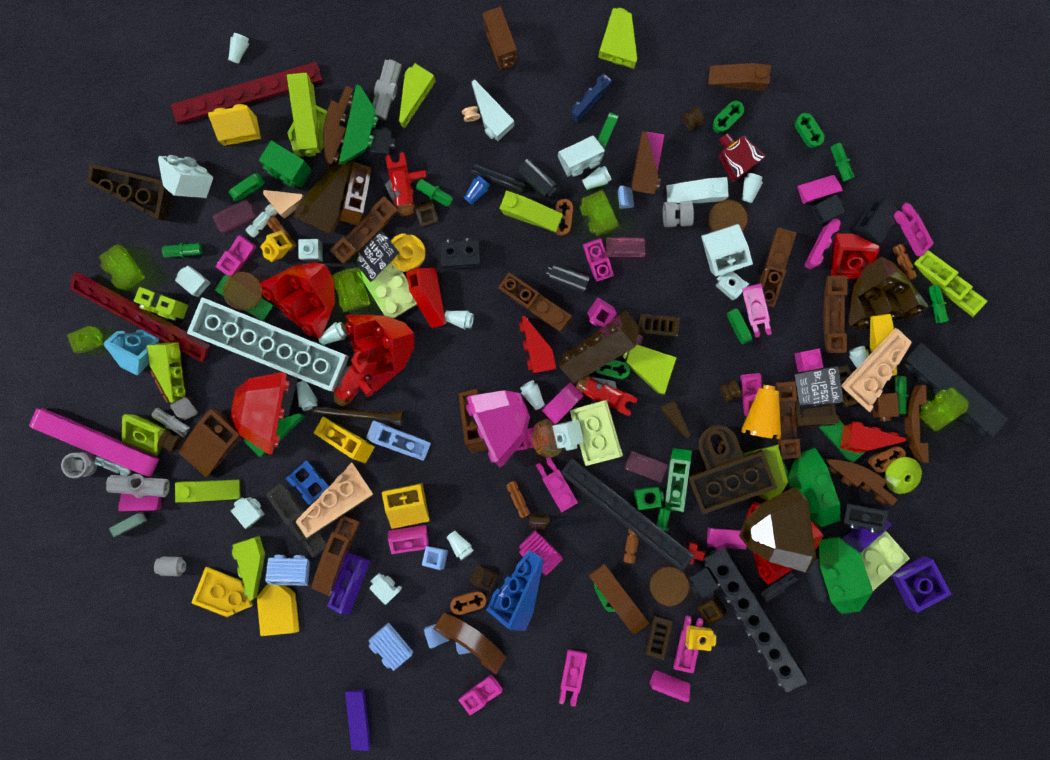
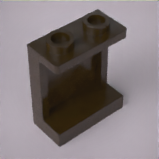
M797 392V401H795L797 428L836 426L839 424V415H836L835 403L800 410Z

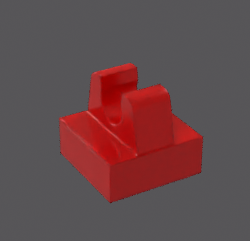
M687 541L686 549L694 555L689 563L693 564L694 559L703 561L705 553L697 550V544Z

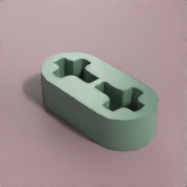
M140 512L114 525L109 530L112 536L116 537L146 522L147 518L144 512Z

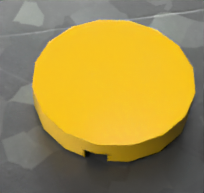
M400 234L395 236L391 242L400 253L390 262L391 265L404 272L418 269L425 259V247L422 241L414 235Z

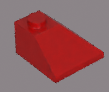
M836 233L832 246L831 276H847L848 279H858L865 267L876 261L879 246L856 234Z

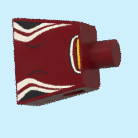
M727 133L719 140L725 148L719 154V159L732 182L736 181L766 157L745 136H741L734 141L729 133Z

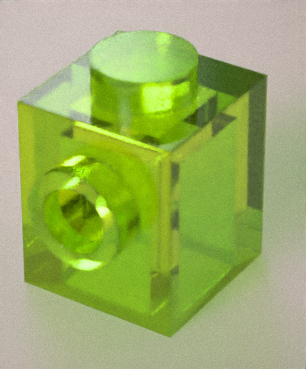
M86 326L67 335L74 353L83 354L103 345L101 340L103 336L96 327Z

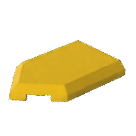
M205 567L191 602L225 617L253 606L252 602L244 594L242 580L209 567Z
M267 584L257 596L260 636L299 632L296 592L286 585Z

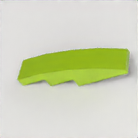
M929 250L914 263L927 279L934 285H940L941 291L972 317L987 303V300L972 290L973 286L958 276L959 272Z

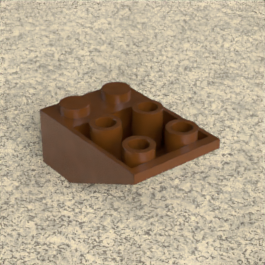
M210 409L197 423L178 453L207 478L243 437L239 435L235 424L218 409Z

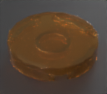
M734 200L720 201L714 205L709 213V226L715 232L739 224L741 231H743L747 223L746 210L740 203Z
M238 272L229 276L224 282L222 289L226 303L232 308L241 311L250 310L255 307L262 297L259 280L246 272Z
M551 419L541 420L536 423L534 433H532V442L536 452L545 458L555 457L562 451V448H557L552 427L558 423L555 424Z
M662 567L651 577V593L663 605H677L688 594V579L683 572L675 567Z

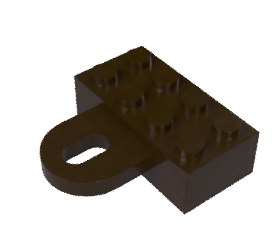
M711 426L702 433L699 439V450L706 469L691 474L688 477L702 514L777 489L762 449L743 456L736 435L725 426ZM714 434H719L723 439L726 449L722 454L714 451L710 440Z

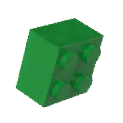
M270 141L259 159L264 165L262 168L276 179L279 177V179L284 181L283 183L291 188L296 186L301 189L312 171L303 159L273 141Z

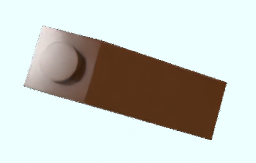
M746 63L710 66L708 86L765 91L770 83L771 65Z
M641 131L631 190L655 194V189L659 190L661 178H658L647 133Z
M353 162L349 183L345 191V200L342 203L340 221L358 226L364 212L372 167Z
M474 389L458 393L465 446L471 453L488 450L485 440H481L477 429L479 427L474 417L469 415L466 407L469 404L467 397L479 395L478 390Z

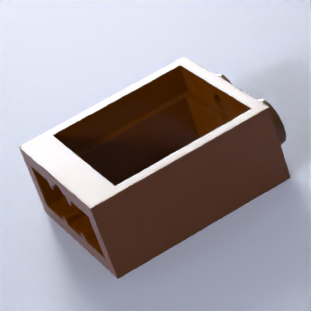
M500 6L482 13L483 25L499 69H509L517 63V49Z

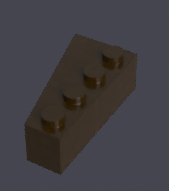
M90 163L87 183L146 212L158 220L167 221L172 193L163 186L162 180Z
M625 310L574 349L565 352L561 357L562 360L559 367L575 383L636 346L640 327Z

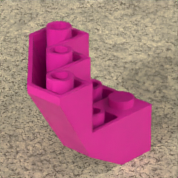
M505 390L467 397L469 403L466 405L468 413L474 417L479 427L477 429L481 440H485L491 462H495L498 467L503 466L526 438L530 415L523 397L520 393Z

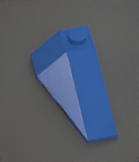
M529 550L516 565L514 573L506 577L504 585L496 589L486 609L509 630L525 631L533 615L544 559L532 550Z

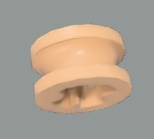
M477 106L462 110V114L465 115V122L475 121L480 118V114L477 113L479 111Z

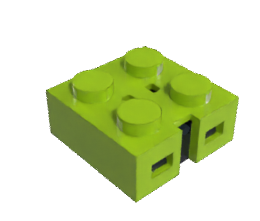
M139 287L134 302L140 304L139 308L172 320H176V318L183 319L189 306Z

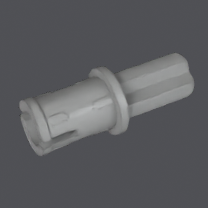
M156 408L152 413V417L164 424L166 429L173 430L181 437H184L190 429L189 426L177 420L176 416H171L160 408Z

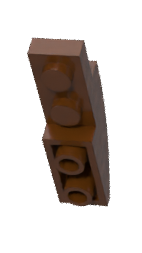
M348 86L344 88L339 103L331 100L326 113L323 130V148L327 165L337 162L340 155L337 149L340 144L343 145L346 128L340 126L339 123H344L347 113L344 112L347 105L351 106L354 96L352 95L353 89Z
M778 227L776 228L772 244L769 246L759 284H762L766 305L774 308L796 237V232Z
M511 273L507 274L498 287L515 302L561 333L572 319L570 314L540 295L539 292Z
M823 459L829 472L834 475L837 473L841 477L840 481L848 487H858L860 485L864 491L872 492L876 495L875 499L882 505L888 504L893 506L898 500L883 488L887 481L875 472L851 462Z
M343 515L341 516L335 531L330 535L319 562L312 589L330 596L346 561V554L360 522Z

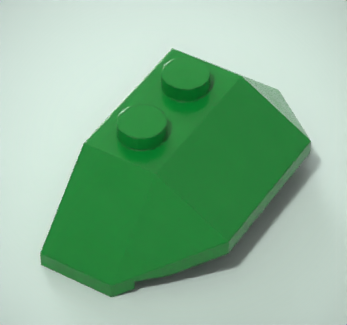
M356 85L339 159L340 165L364 153L367 146L371 147L373 135H370L371 127L375 128L377 117L374 116L375 109L360 85Z
M816 448L800 452L801 458H794L795 460L788 473L787 480L790 489L797 487L808 499L812 522L823 527L840 521V502L828 467Z
M840 537L821 539L819 543L820 567L831 603L841 614L861 611L873 593L862 554L845 543Z

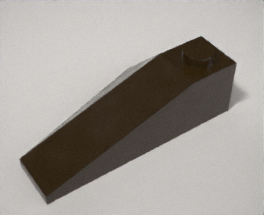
M340 157L301 199L293 218L307 226L330 235L333 234L341 218L342 211L339 209L341 201L345 200L346 195L343 192L345 186L349 183L353 166L351 160L340 165Z

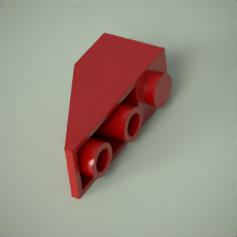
M418 268L407 272L409 292L431 328L445 325L446 320L436 268Z
M522 316V321L519 322L521 333L525 332L526 340H523L525 352L529 351L530 359H527L528 369L532 370L533 374L555 370L556 365L551 347L529 320Z
M852 422V424L843 427L840 448L861 453L905 442L906 438L899 437V434L895 432L885 433L880 428L864 427L863 423Z

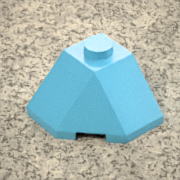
M143 329L136 330L135 333L116 331L104 342V346L121 368L138 376L149 364L147 345L160 343L161 339Z

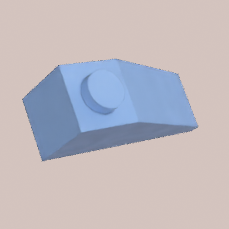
M374 420L366 436L368 440L375 444L423 461L431 444Z

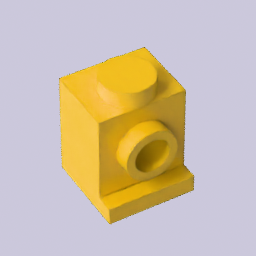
M281 230L267 235V239L260 248L263 250V256L267 260L274 262L282 259L290 250L292 244ZM278 240L280 241V243L282 244V246H279V245L277 244V241H278Z
M687 625L685 645L691 650L711 651V647L716 645V634H713L711 628ZM701 637H705L704 643L699 642Z

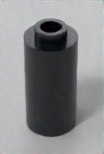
M529 158L517 169L516 173L543 198L547 196L550 198L557 191L555 188L557 184Z
M555 263L553 267H548L545 277H548V282L584 294L590 276Z
M816 556L809 572H806L813 599H817L818 602H824L829 600L830 596L820 567V556Z

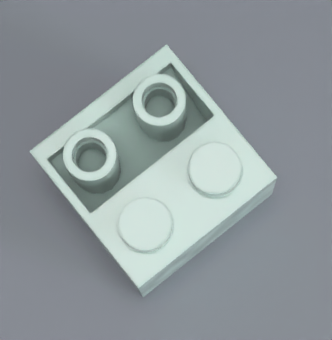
M594 136L558 152V158L567 177L571 175L573 177L583 173L585 168L590 167L592 169L601 164L600 161H602L604 155L603 147Z
M168 155V157L159 156L158 161L163 186L174 196L207 198L213 177L205 168L199 166L196 160L190 157L178 158L173 155Z
M739 224L701 236L710 270L715 276L753 264L748 244Z

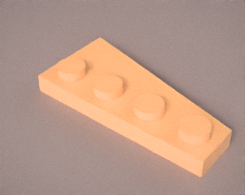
M895 328L846 379L841 387L867 411L871 412L874 407L872 406L877 397H880L883 392L882 388L887 380H890L893 375L892 371L900 363L912 342L900 330Z
M353 463L297 519L296 523L306 538L373 495Z

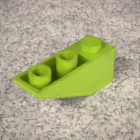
M179 342L147 345L149 365L170 403L184 398L185 388Z
M260 536L232 545V555L239 565L237 569L238 575L243 579V591L245 596L249 598V601L255 599L258 595L265 558V551Z

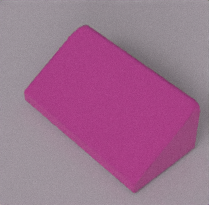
M834 175L797 186L803 204L843 191Z
M121 494L119 511L162 509L161 497L145 496L137 498L133 494Z
M426 525L388 531L391 554L426 549V546H429Z
M708 527L707 547H719L726 543L729 548L746 549L745 543L739 537L741 529Z
M657 670L653 672L650 680L652 689L684 702H689V683Z

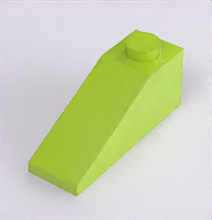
M416 63L412 68L409 67L404 75L399 119L403 128L407 126L436 82L433 74Z
M506 191L500 206V210L504 215L553 232H557L563 217L562 213L509 191Z
M240 480L182 481L175 483L176 502L241 498Z

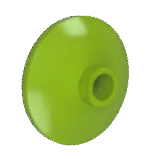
M910 457L895 459L889 464L885 472L887 487L897 494H905L915 489L922 476L919 463Z

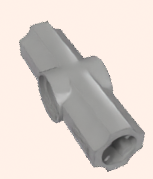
M385 60L381 77L375 85V98L372 105L375 109L374 116L378 120L387 119L391 102L396 97L397 81L402 66L393 60Z
M133 474L131 476L111 475L107 479L106 490L109 493L133 494L137 498L145 496L166 497L170 490V482L168 479L144 478L140 474Z

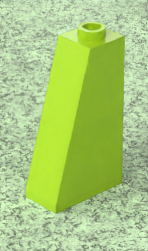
M307 73L288 74L287 80L298 150L304 156H315L316 153H321L314 85Z

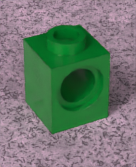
M659 487L634 489L635 503L638 510L662 507L661 502H664V497ZM647 493H653L654 500L650 503L645 502V495Z

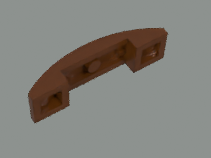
M385 196L370 209L371 212L346 237H342L330 249L343 264L354 257L387 225L398 211Z
M827 276L823 306L826 353H847V333H844L847 276Z
M796 381L775 383V390L779 391L781 439H777L781 458H801L800 439L797 438Z
M926 385L914 386L907 401L905 432L908 445L917 462L929 463L928 443H920L919 405L927 404Z
M605 564L589 574L595 585L634 635L649 624Z
M443 613L433 628L446 639L452 638L481 659L480 663L494 674H497L506 659L505 655L488 638L454 616Z

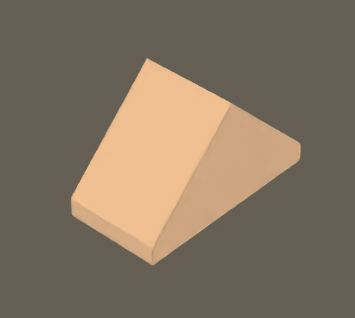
M267 190L263 192L284 219L296 210L301 199L304 197L302 194Z

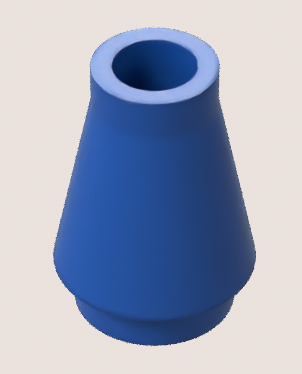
M478 175L476 179H473L464 199L473 205L476 200L488 191L490 184Z

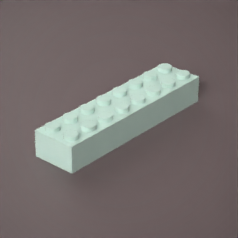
M201 298L187 334L334 392L339 384L350 357L205 298Z

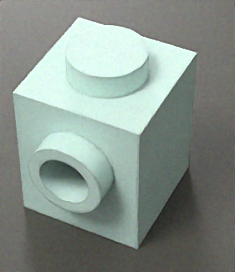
M579 420L552 426L557 448L565 447L566 450H572L577 448V444L584 442Z
M251 497L240 498L234 503L235 508L231 510L245 529L251 527L265 515L260 509V503Z

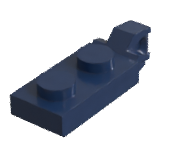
M603 73L598 77L594 88H589L584 95V99L581 102H576L572 107V119L576 123H579L612 84V80Z

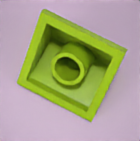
M124 414L122 416V442L158 456L161 450L157 447L158 441L163 432L170 429H166L135 414Z

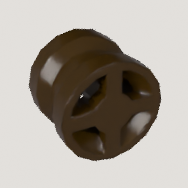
M698 107L692 108L689 113L685 112L682 114V120L690 131H693L697 125L705 123L704 116Z
M734 379L730 380L726 385L722 384L719 386L721 395L727 403L731 402L732 398L742 396L740 388Z
M166 430L161 435L157 447L160 449L165 448L169 453L174 454L180 446L182 437L179 435L174 436L170 431Z

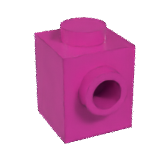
M598 297L587 312L590 318L589 321L597 327L605 326L617 314L613 306Z
M820 349L795 353L798 372H810L823 368Z

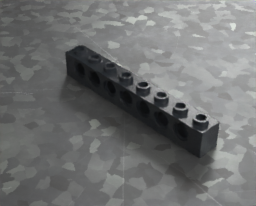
M724 543L707 552L704 558L708 571L713 572L714 580L718 587L723 588L726 601L734 606L736 617L745 624L747 635L755 640V647L759 654L763 653L768 669L770 671L773 670L776 674L775 679L778 685L784 687L786 692H789L808 683L807 673L727 544ZM726 565L729 570L721 571L719 566ZM736 582L739 586L732 588L729 583ZM745 598L749 601V603L742 604L739 602V600ZM756 615L759 617V620L753 621L749 617ZM767 632L769 636L762 637L760 633ZM775 648L778 649L780 652L777 654H773L770 652V650ZM786 665L790 667V669L782 670L780 667Z

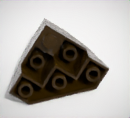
M880 257L865 267L853 286L849 325L860 330L870 328L872 316L890 314L892 322L920 316L929 307L909 278L892 261Z
M797 487L791 488L762 503L745 520L739 537L745 545L769 562L809 572L816 558L808 499Z

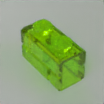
M603 190L582 199L580 209L584 216L587 215L589 218L588 227L591 233L595 232L596 236H600L618 227V221Z
M117 244L99 256L102 261L101 267L106 273L111 274L113 277L111 281L116 288L129 290L135 284L145 279L124 246Z
M348 268L333 275L334 288L338 292L339 305L343 312L356 311L370 305L360 268Z
M953 387L947 391L941 390L935 396L936 399L933 401L928 400L927 404L921 406L920 418L926 424L928 423L934 431H938L967 411L968 400Z

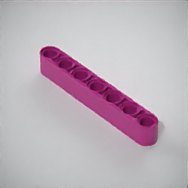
M36 408L29 424L33 429L145 476L151 477L160 459L157 456L43 408Z

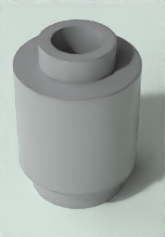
M163 556L157 558L154 564V571L160 576H181L186 569V562L183 561L182 557Z

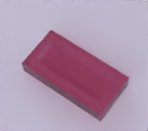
M247 199L212 216L221 234L256 218Z
M606 238V257H645L644 238Z
M631 451L625 466L627 470L660 483L667 468V464Z

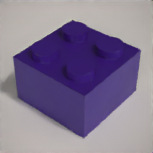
M924 556L891 575L907 607L917 613L952 595L934 560Z

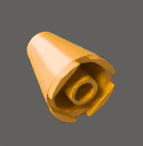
M764 385L763 388L758 389L741 432L745 433L746 430H750V435L773 438V435H776L777 439H781L779 391L775 390V386Z

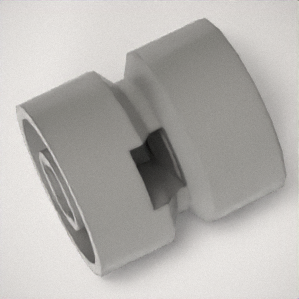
M681 201L679 204H676V202H664L663 222L665 227H676L677 224L681 226L693 225L694 211L692 201ZM675 210H678V218H675Z
M78 452L66 455L62 460L61 468L67 477L78 478L94 474L98 465L94 463L96 457L92 453Z

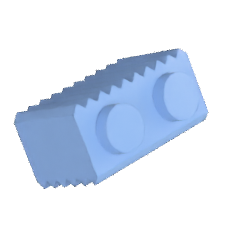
M275 555L274 558H268L266 582L269 585L308 586L310 562L308 559H305V556L295 555L294 558H286L284 555Z
M387 623L369 639L371 650L375 654L379 653L383 658V664L388 669L391 667L393 671L413 653L390 623Z

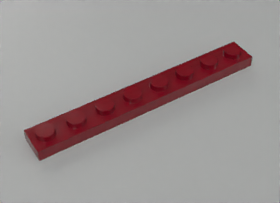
M313 62L173 103L171 107L177 124H182L209 116L208 113L214 112L217 108L230 109L237 104L247 105L289 92L288 74L307 73L313 85L322 83L323 80L318 63Z
M79 272L72 274L70 290L166 343L179 342L180 351L203 363L207 359L210 349L209 344L187 334L186 331L157 315L139 308V305Z

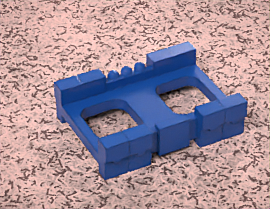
M306 460L286 479L293 487L296 486L299 492L303 494L302 498L310 505L330 486L323 478L321 479L319 473L314 471L315 468ZM301 468H305L309 473V477L304 482H300L295 476ZM314 482H317L322 491L314 497L310 494L308 488Z

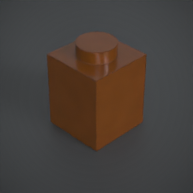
M897 393L881 394L879 398H876L872 405L874 406L872 408L873 417H880V421H890L892 417L899 416Z

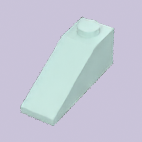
M474 79L472 86L484 123V131L491 139L495 138L499 141L514 127V120Z
M727 177L708 178L667 185V202L679 204L681 201H692V203L725 201L728 197Z

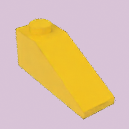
M322 417L314 431V434L350 458L363 463L367 462L375 446L325 417Z

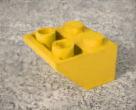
M237 104L230 109L217 108L214 112L208 113L217 139L223 146L261 139L257 116L247 105Z
M423 483L382 492L385 512L392 529L430 521Z

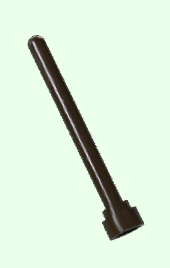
M322 406L312 407V412L316 414L390 421L394 426H402L404 411L395 410V412L388 414Z

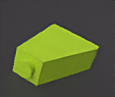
M613 8L598 58L634 69L637 53L632 15L623 8Z
M637 344L633 349L623 354V357L626 358L625 363L658 394H665L676 357Z

